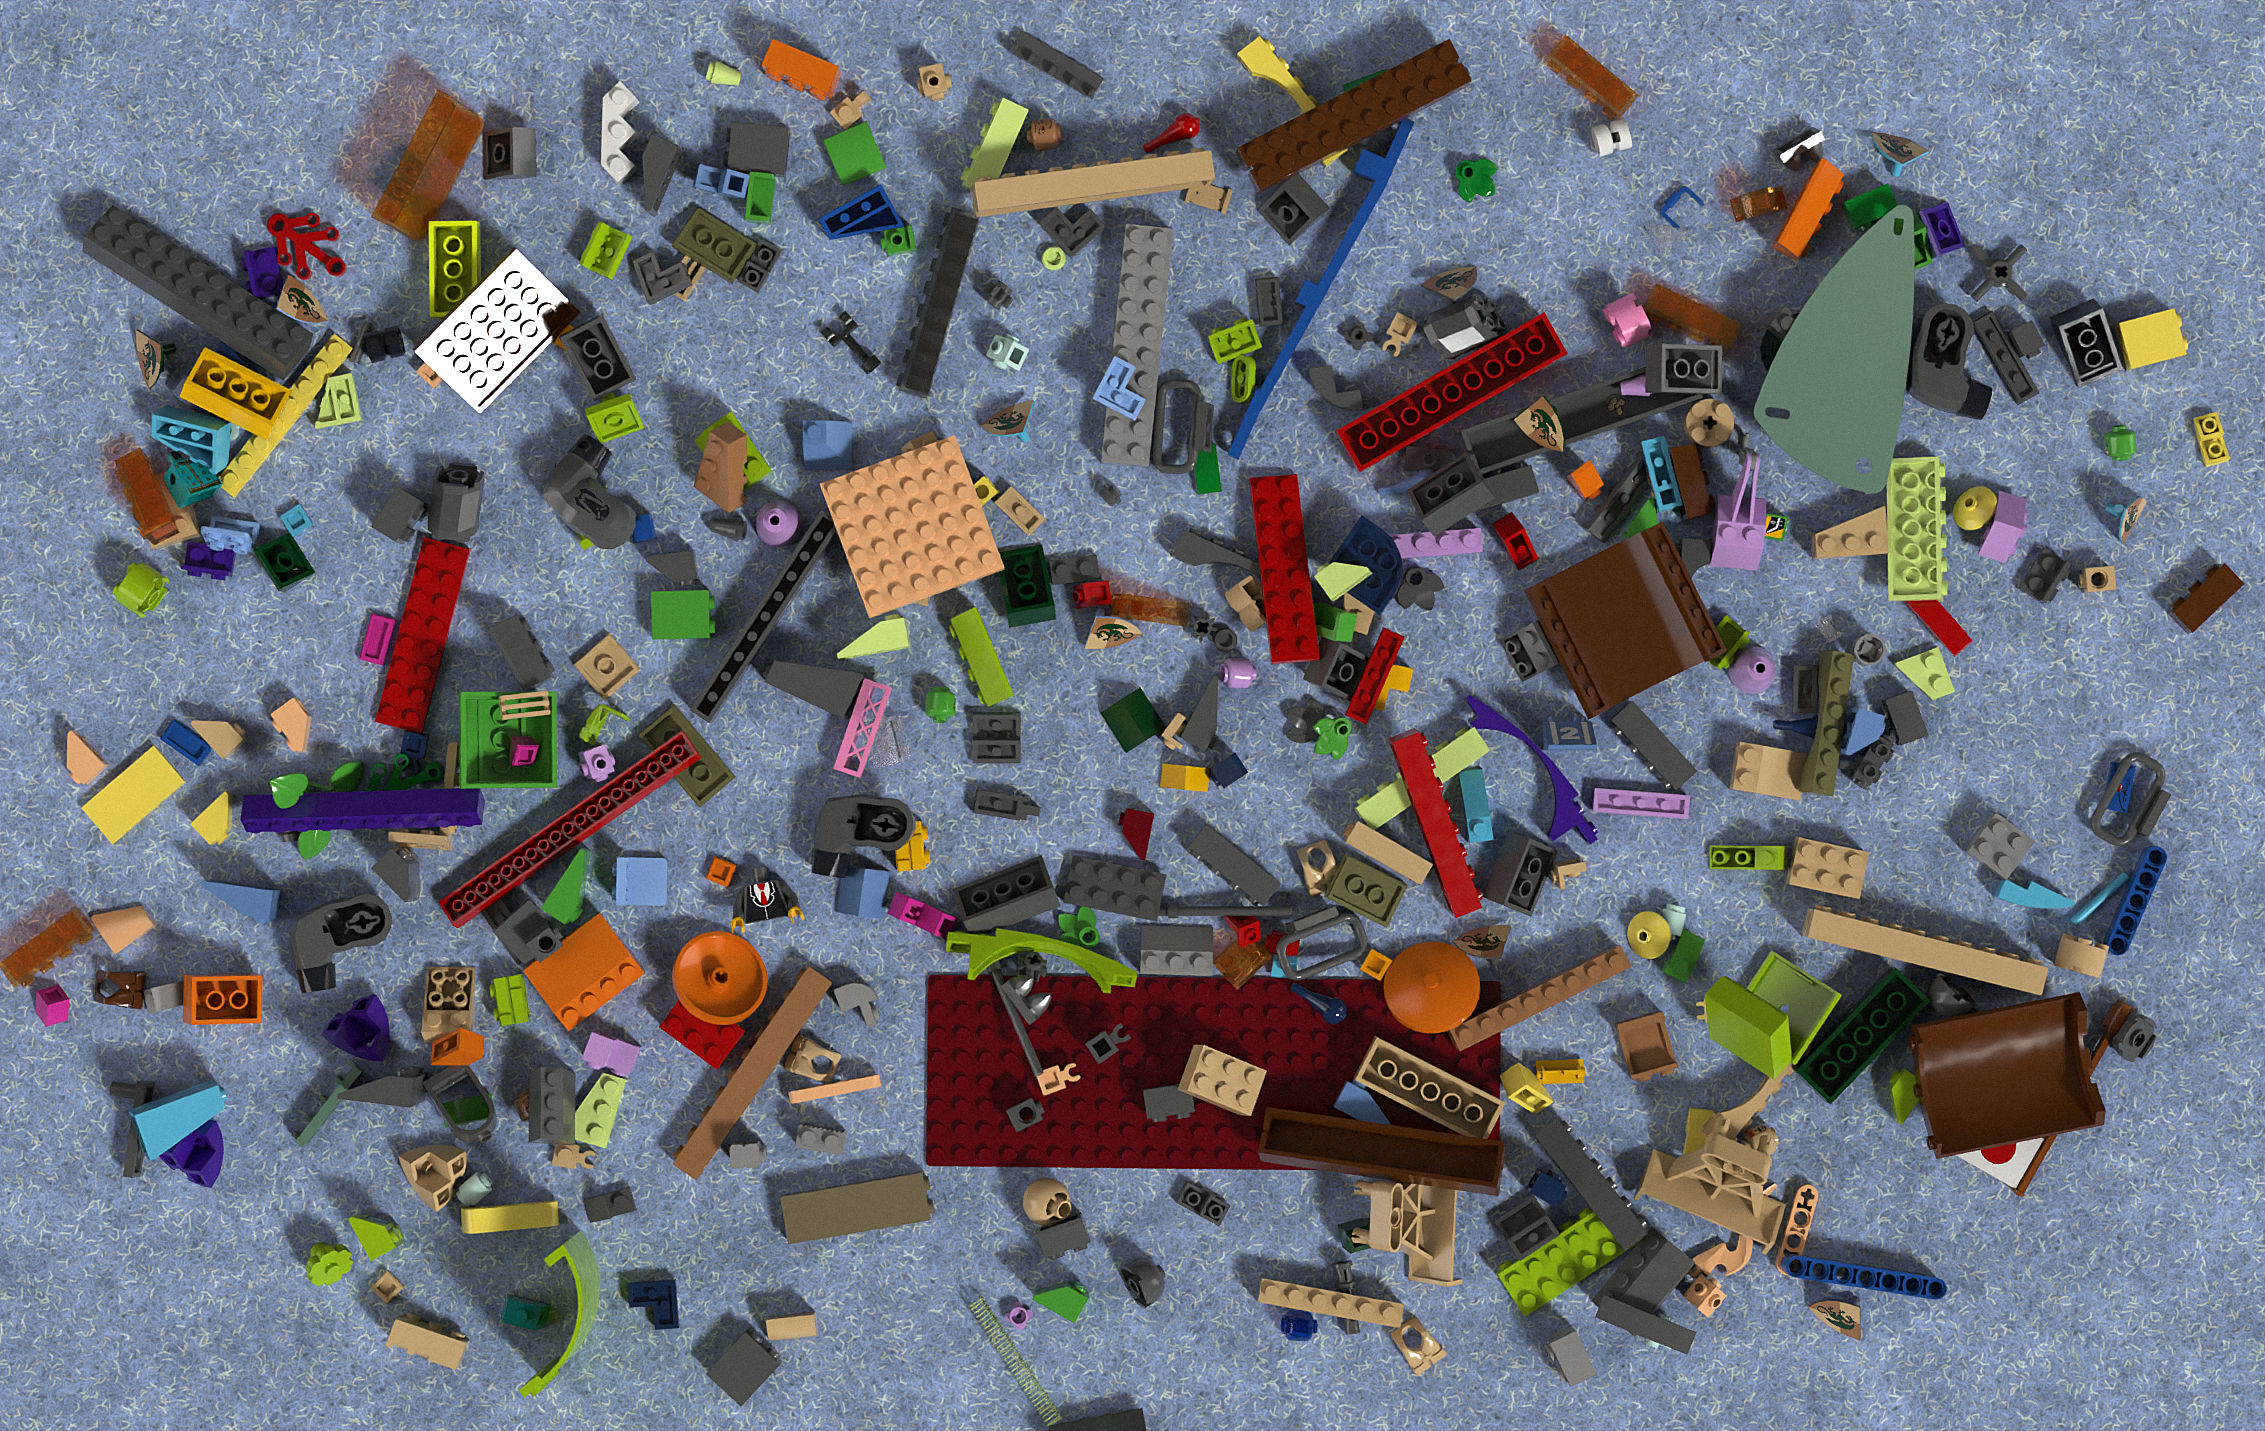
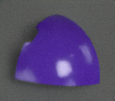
M374 994L352 1002L351 1010L347 1011L344 1015L341 1013L336 1014L321 1035L334 1046L353 1056L383 1062L389 1046V1021L382 1002Z
M208 1120L159 1157L171 1169H180L186 1173L189 1181L212 1188L220 1173L224 1154L223 1137L216 1120Z

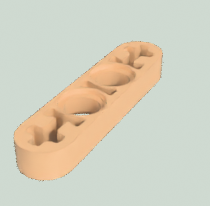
M880 1074L827 1083L823 1084V1086L817 1085L788 1092L790 1104L871 1089L882 1085Z
M1803 1184L1796 1190L1775 1265L1777 1270L1784 1275L1788 1274L1782 1271L1780 1262L1788 1253H1783L1786 1248L1791 1252H1797V1254L1802 1255L1818 1201V1191L1810 1184ZM1807 1188L1813 1194V1198H1808L1806 1206H1811L1809 1211L1803 1207H1797L1798 1202L1803 1205L1804 1197L1801 1196V1192H1806ZM1799 1211L1805 1212L1807 1216L1806 1222L1801 1225L1794 1222V1215ZM1792 1234H1796L1800 1238L1799 1245L1794 1248L1789 1247L1787 1244V1238ZM1797 1259L1791 1261L1793 1266L1792 1268L1789 1267L1790 1271H1795L1798 1268Z

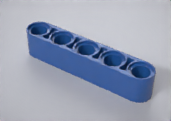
M2149 846L2141 852L2103 940V944L2109 946L2108 954L2119 956L2128 950L2167 861V853L2163 848ZM2153 850L2159 856L2158 861L2154 864L2149 860V854ZM2143 872H2146L2149 876V882L2146 885H2142L2139 881V877ZM2134 894L2138 895L2140 900L2136 907L2130 904V898ZM2124 916L2130 919V925L2126 929H2123L2120 925V921ZM2114 938H2118L2121 944L2117 951L2111 948V941Z

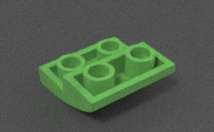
M867 121L823 139L842 186L887 168Z

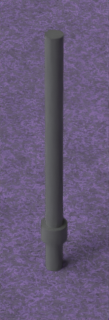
M1168 904V906H1160L1159 916H1168V918H1179V916H1292L1293 914L1292 906H1179L1178 904Z
M998 960L986 969L988 974L992 975L1035 1077L1040 1076L1044 1072L1016 1006L1001 988L1005 981L1001 974L1002 967Z

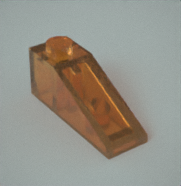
M1113 594L1111 616L1126 620L1187 627L1189 603L1130 594Z

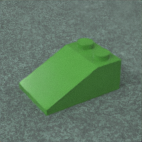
M581 848L541 907L542 910L563 924L576 922L584 911L581 909V906L584 903L590 850L588 848Z

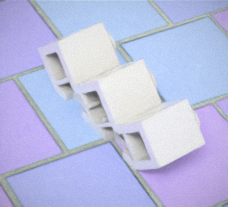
M621 81L603 97L601 165L620 186L638 170L622 151L638 137V134L623 118L639 103L638 99Z

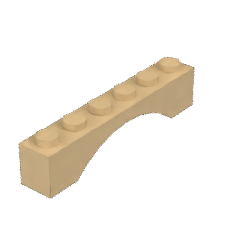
M1811 1043L1803 1053V1058L1812 1050ZM1790 1062L1775 1080L1766 1075L1758 1089L1748 1099L1736 1107L1723 1112L1713 1113L1698 1133L1706 1139L1713 1131L1716 1117L1723 1116L1722 1124L1725 1123L1726 1118L1731 1122L1726 1138L1737 1142L1736 1135L1740 1130L1745 1131L1751 1125L1753 1120L1750 1118L1756 1111L1760 1113L1768 1103L1766 1101L1767 1097L1771 1093L1774 1095L1781 1088L1783 1083L1780 1081L1785 1075L1790 1076L1798 1065Z
M1261 1278L1257 1302L1397 1328H1400L1404 1308L1402 1303Z

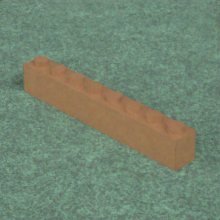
M1621 945L1611 946L1469 1016L1462 1024L1448 1030L1447 1033L1455 1049L1462 1051L1631 968V965Z

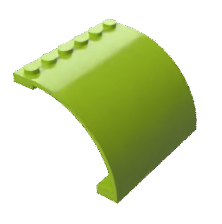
M579 1231L544 1259L550 1267L563 1256L566 1257L576 1282L578 1294L577 1321L571 1341L561 1359L554 1358L537 1371L519 1389L524 1398L529 1394L532 1397L537 1395L560 1373L558 1370L580 1348L593 1326L599 1305L600 1277L594 1253L582 1231Z

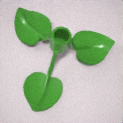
M361 760L349 761L338 766L331 775L330 783L332 786L330 787L313 783L304 774L299 772L271 778L269 783L274 802L280 808L291 807L297 803L303 793H311V787L328 792H355L364 775V763ZM308 830L301 832L298 838L300 856L307 860L319 854L329 843L331 830Z

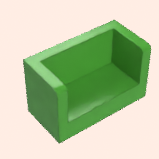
M750 171L745 220L747 222L771 225L776 181L774 174Z
M1313 602L1317 635L1333 641L1352 642L1357 614L1326 603Z

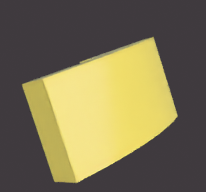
M2217 412L2195 417L2193 422L2205 467L2228 462L2230 457L2223 439L2224 431Z
M1689 1108L1685 1128L1687 1135L1682 1155L1704 1148L1706 1139L1698 1131L1714 1113L1713 1110Z

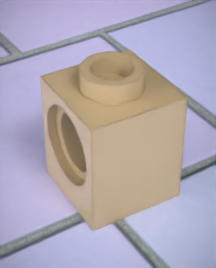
M2114 566L2081 569V574H2078L2079 588H2083V593L2116 590ZM2094 573L2101 577L2099 586H2095L2091 582V577Z

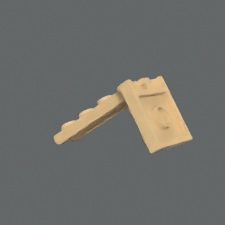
M458 742L448 744L444 789L460 787ZM457 826L440 827L439 835L430 830H420V834L410 832V829H396V832H389L388 841L396 847L452 851V834H456Z

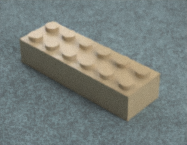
M1377 1036L1374 1037L1354 1077V1080L1464 1136L1488 1139L1505 1105L1503 1100Z

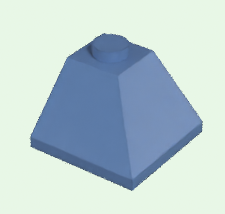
M830 420L803 421L805 470H853L852 422Z
M1846 707L1840 754L1852 755L1878 740L1885 730V716L1861 708Z

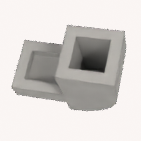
M184 980L143 990L148 1013L182 1006Z
M860 982L849 983L833 989L841 1012L860 1006L867 1027L878 1024L877 1019L880 1018L877 1006H871L870 1003L879 998L874 989Z

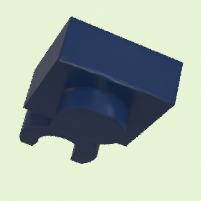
M405 730L400 753L408 755L409 763L414 766L413 774H417L421 769L418 758L424 759L426 757L430 735Z

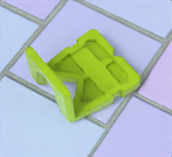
M599 704L585 721L586 725L582 727L579 737L593 746L609 713L627 722L631 719L619 711L604 704Z

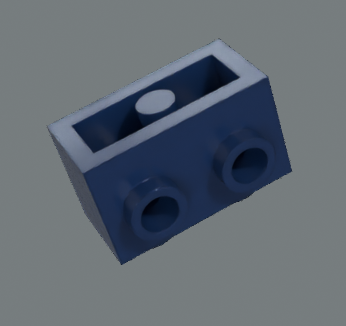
M1537 1168L1526 1187L1531 1194L1554 1207L1557 1203L1561 1204L1567 1195V1191H1565L1567 1186L1562 1182L1564 1178L1550 1169L1546 1173Z

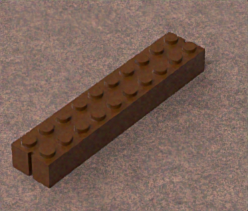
M1448 39L1239 146L1236 154L1245 171H1248L1251 165L1253 167L1248 177L1257 194L1290 179L1468 87L1472 80L1463 63L1457 64L1460 57L1451 40Z
M1270 1107L1266 1108L1263 1124L1264 1132H1262L1258 1150L1259 1157L1263 1162L1499 1196L1502 1179L1501 1171H1503L1506 1155L1504 1141Z

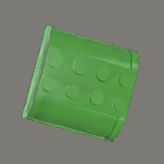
M548 691L550 715L501 720L499 696L530 692H459L460 789L557 788L556 691ZM542 696L505 700V705L542 701ZM543 706L506 710V715L542 711ZM512 736H530L537 742L539 747L533 766H511L510 740Z

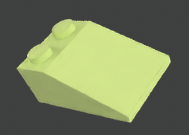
M899 614L885 616V621L879 622L837 653L838 659L843 660L910 648L911 644L906 619L904 617L900 618Z

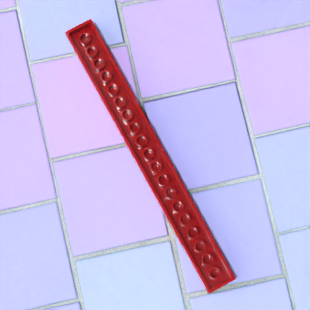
M682 730L441 899L439 904L451 924L457 929L483 910L490 907L702 758L688 735Z

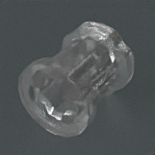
M1831 613L1813 624L1814 628H1818L1824 637L1826 645L1844 634L1836 627Z

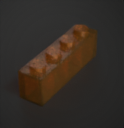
M1566 34L1545 59L1548 62L1547 67L1556 74L1562 73L1566 77L1565 81L1574 89L1580 88L1585 93L1583 96L1590 103H1598L1603 107L1602 112L1612 120L1614 118L1620 119L1639 96Z
M1658 284L1653 286L1643 307L1648 320L1658 323L1660 320L1668 324L1667 328L1676 333H1680V331L1689 334L1688 338L1697 343H1701L1703 340L1711 345L1722 346V353L1723 351L1728 352L1731 350L1742 327L1741 323Z
M138 448L114 460L118 469L115 471V474L120 483H124L125 488L122 491L128 502H131L133 505L130 511L135 520H139L140 526H138V530L144 540L148 538L153 545H156L180 533L151 461L142 449Z
M74 908L1 961L0 969L14 988L20 986L26 988L35 981L34 976L39 972L45 974L54 968L53 962L61 958L64 960L74 953L72 948L79 943L83 946L94 938L92 934L97 930L81 908Z

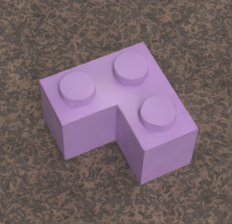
M1999 491L1996 496V511L1981 537L1978 555L2006 564L2009 556H2013L2016 552L2018 538L2022 539L2027 526L2024 523L2028 516V510L2025 509L2026 499Z
M595 1030L590 1035L582 1059L587 1061L586 1065L599 1070L602 1067L608 1066L612 1068V1073L624 1077L625 1074L632 1073L642 1046L600 1030Z

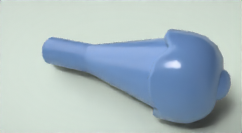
M1431 469L1419 470L1418 474L1398 483L1380 486L1378 488L1379 494L1383 496L1393 493H1408L1407 490L1433 474L1434 471Z

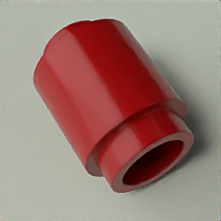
M1272 930L1271 935L1267 934L1264 948L1269 949L1268 954L1277 955V943L1283 936L1289 933ZM1300 940L1287 945V956H1297Z

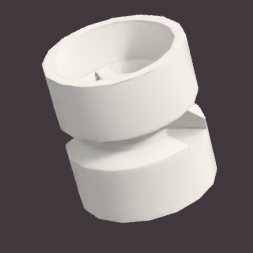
M1624 118L1611 121L1609 126L1601 124L1591 127L1592 139L1599 157L1612 154L1614 149L1622 151L1632 148L1630 131ZM1613 132L1615 134L1616 141H1613L1611 133Z

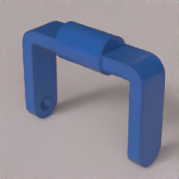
M1687 186L1682 187L1677 193L1674 191L1665 200L1664 203L1666 205L1660 210V215L1677 231L1680 227L1665 212L1679 201L1680 196L1686 192L1700 206L1704 204Z

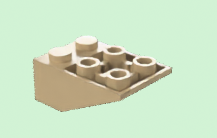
M427 967L421 1029L425 1044H432V1042L459 1028L474 1032L475 967Z

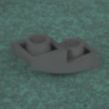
M764 238L760 239L737 282L759 293L783 249Z
M1185 1181L1175 1200L1177 1204L1217 1226H1220L1231 1206L1188 1181Z

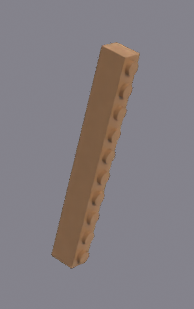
M811 965L807 969L802 967L795 977L798 982L793 989L789 987L781 998L784 1000V1003L780 1009L775 1007L768 1016V1019L771 1020L766 1028L762 1026L754 1037L757 1042L753 1048L748 1046L740 1057L744 1060L740 1067L734 1066L728 1074L729 1083L726 1087L720 1086L713 1096L716 1099L713 1106L707 1105L700 1115V1118L703 1119L698 1127L693 1125L686 1135L689 1141L684 1147L680 1145L672 1157L675 1158L673 1165L693 1179L697 1180L796 1035L834 981Z

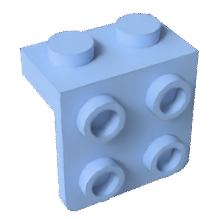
M215 516L211 517L209 527H201L202 536L207 546L217 551H223L224 548L232 549L238 554L254 553L253 550L256 548L260 530L259 523Z
M617 857V862H613L612 874L616 876V886H612V900H616V905L663 906L667 903V859Z

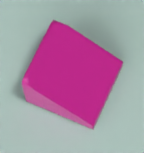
M511 737V766H533L539 745L532 737Z

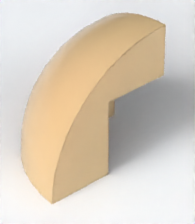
M428 1145L412 1149L399 1156L402 1169L418 1196L435 1212L442 1209L456 1193L454 1185L458 1177L464 1176L466 1151L451 1145Z

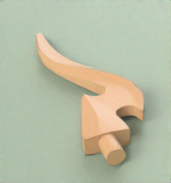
M1774 1183L1763 1190L1764 1195L1768 1197L1777 1185ZM1739 1234L1737 1247L1734 1251H1729L1726 1248V1243L1722 1242L1694 1256L1692 1260L1696 1265L1688 1274L1693 1279L1702 1272L1709 1276L1718 1264L1725 1266L1726 1272L1724 1276L1734 1274L1748 1263L1752 1253L1753 1239Z

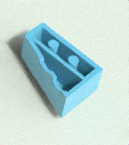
M167 405L152 414L151 436L175 451L180 450L190 456L191 461L199 462L208 467L209 472L214 475L228 466L231 422Z

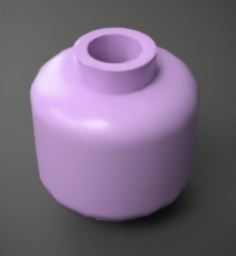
M1230 657L1220 666L1221 682L1225 683L1228 688L1246 689L1251 685L1252 680L1256 679V667L1252 666L1248 658Z

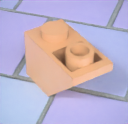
M293 697L270 714L274 719L271 722L279 733L284 732L288 738L285 741L293 752L297 750L298 753H303L307 750L312 717L300 700Z

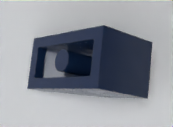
M1233 753L1210 768L1213 773L1209 776L1217 787L1221 785L1224 789L1246 775L1248 771L1237 754Z

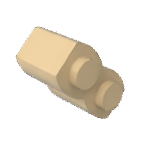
M1249 575L1227 591L1225 596L1230 606L1239 612L1240 619L1246 628L1253 632L1265 624L1266 619L1262 588L1257 580Z

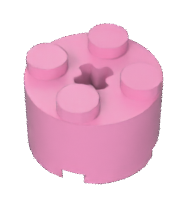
M1633 292L1607 304L1606 308L1602 310L1606 321L1610 322L1615 329L1611 332L1616 343H1620L1621 347L1625 346L1626 348L1653 336V333L1649 331L1652 328L1641 305L1636 306L1634 303L1637 297Z

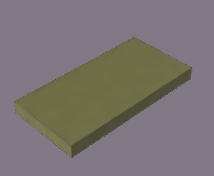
M674 704L640 732L638 736L651 751H654L682 730L688 735L702 758L680 772L674 779L700 808L735 779L736 776Z

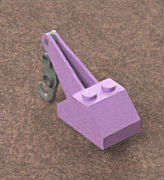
M1745 433L1742 439L1739 464L1743 468L1732 495L1718 493L1716 495L1710 564H1708L1710 566L1758 570L1766 530V499L1755 497L1760 454L1755 453L1754 449L1748 447L1749 433ZM1752 471L1750 496H1743L1749 472Z

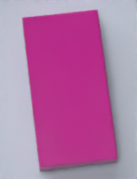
M371 614L359 657L360 660L383 666L395 619Z

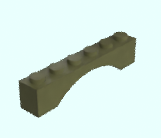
M1834 650L1820 651L1817 667L1820 694L1819 717L1814 742L1807 761L1802 768L1799 788L1801 793L1818 796L1834 795L1854 654Z

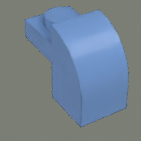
M697 164L692 188L723 197L743 199L746 195L750 175L730 169L721 170Z

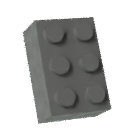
M603 313L560 335V339L593 401L636 380V376Z

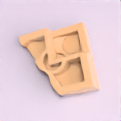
M143 906L96 914L90 917L115 954H118L157 925Z

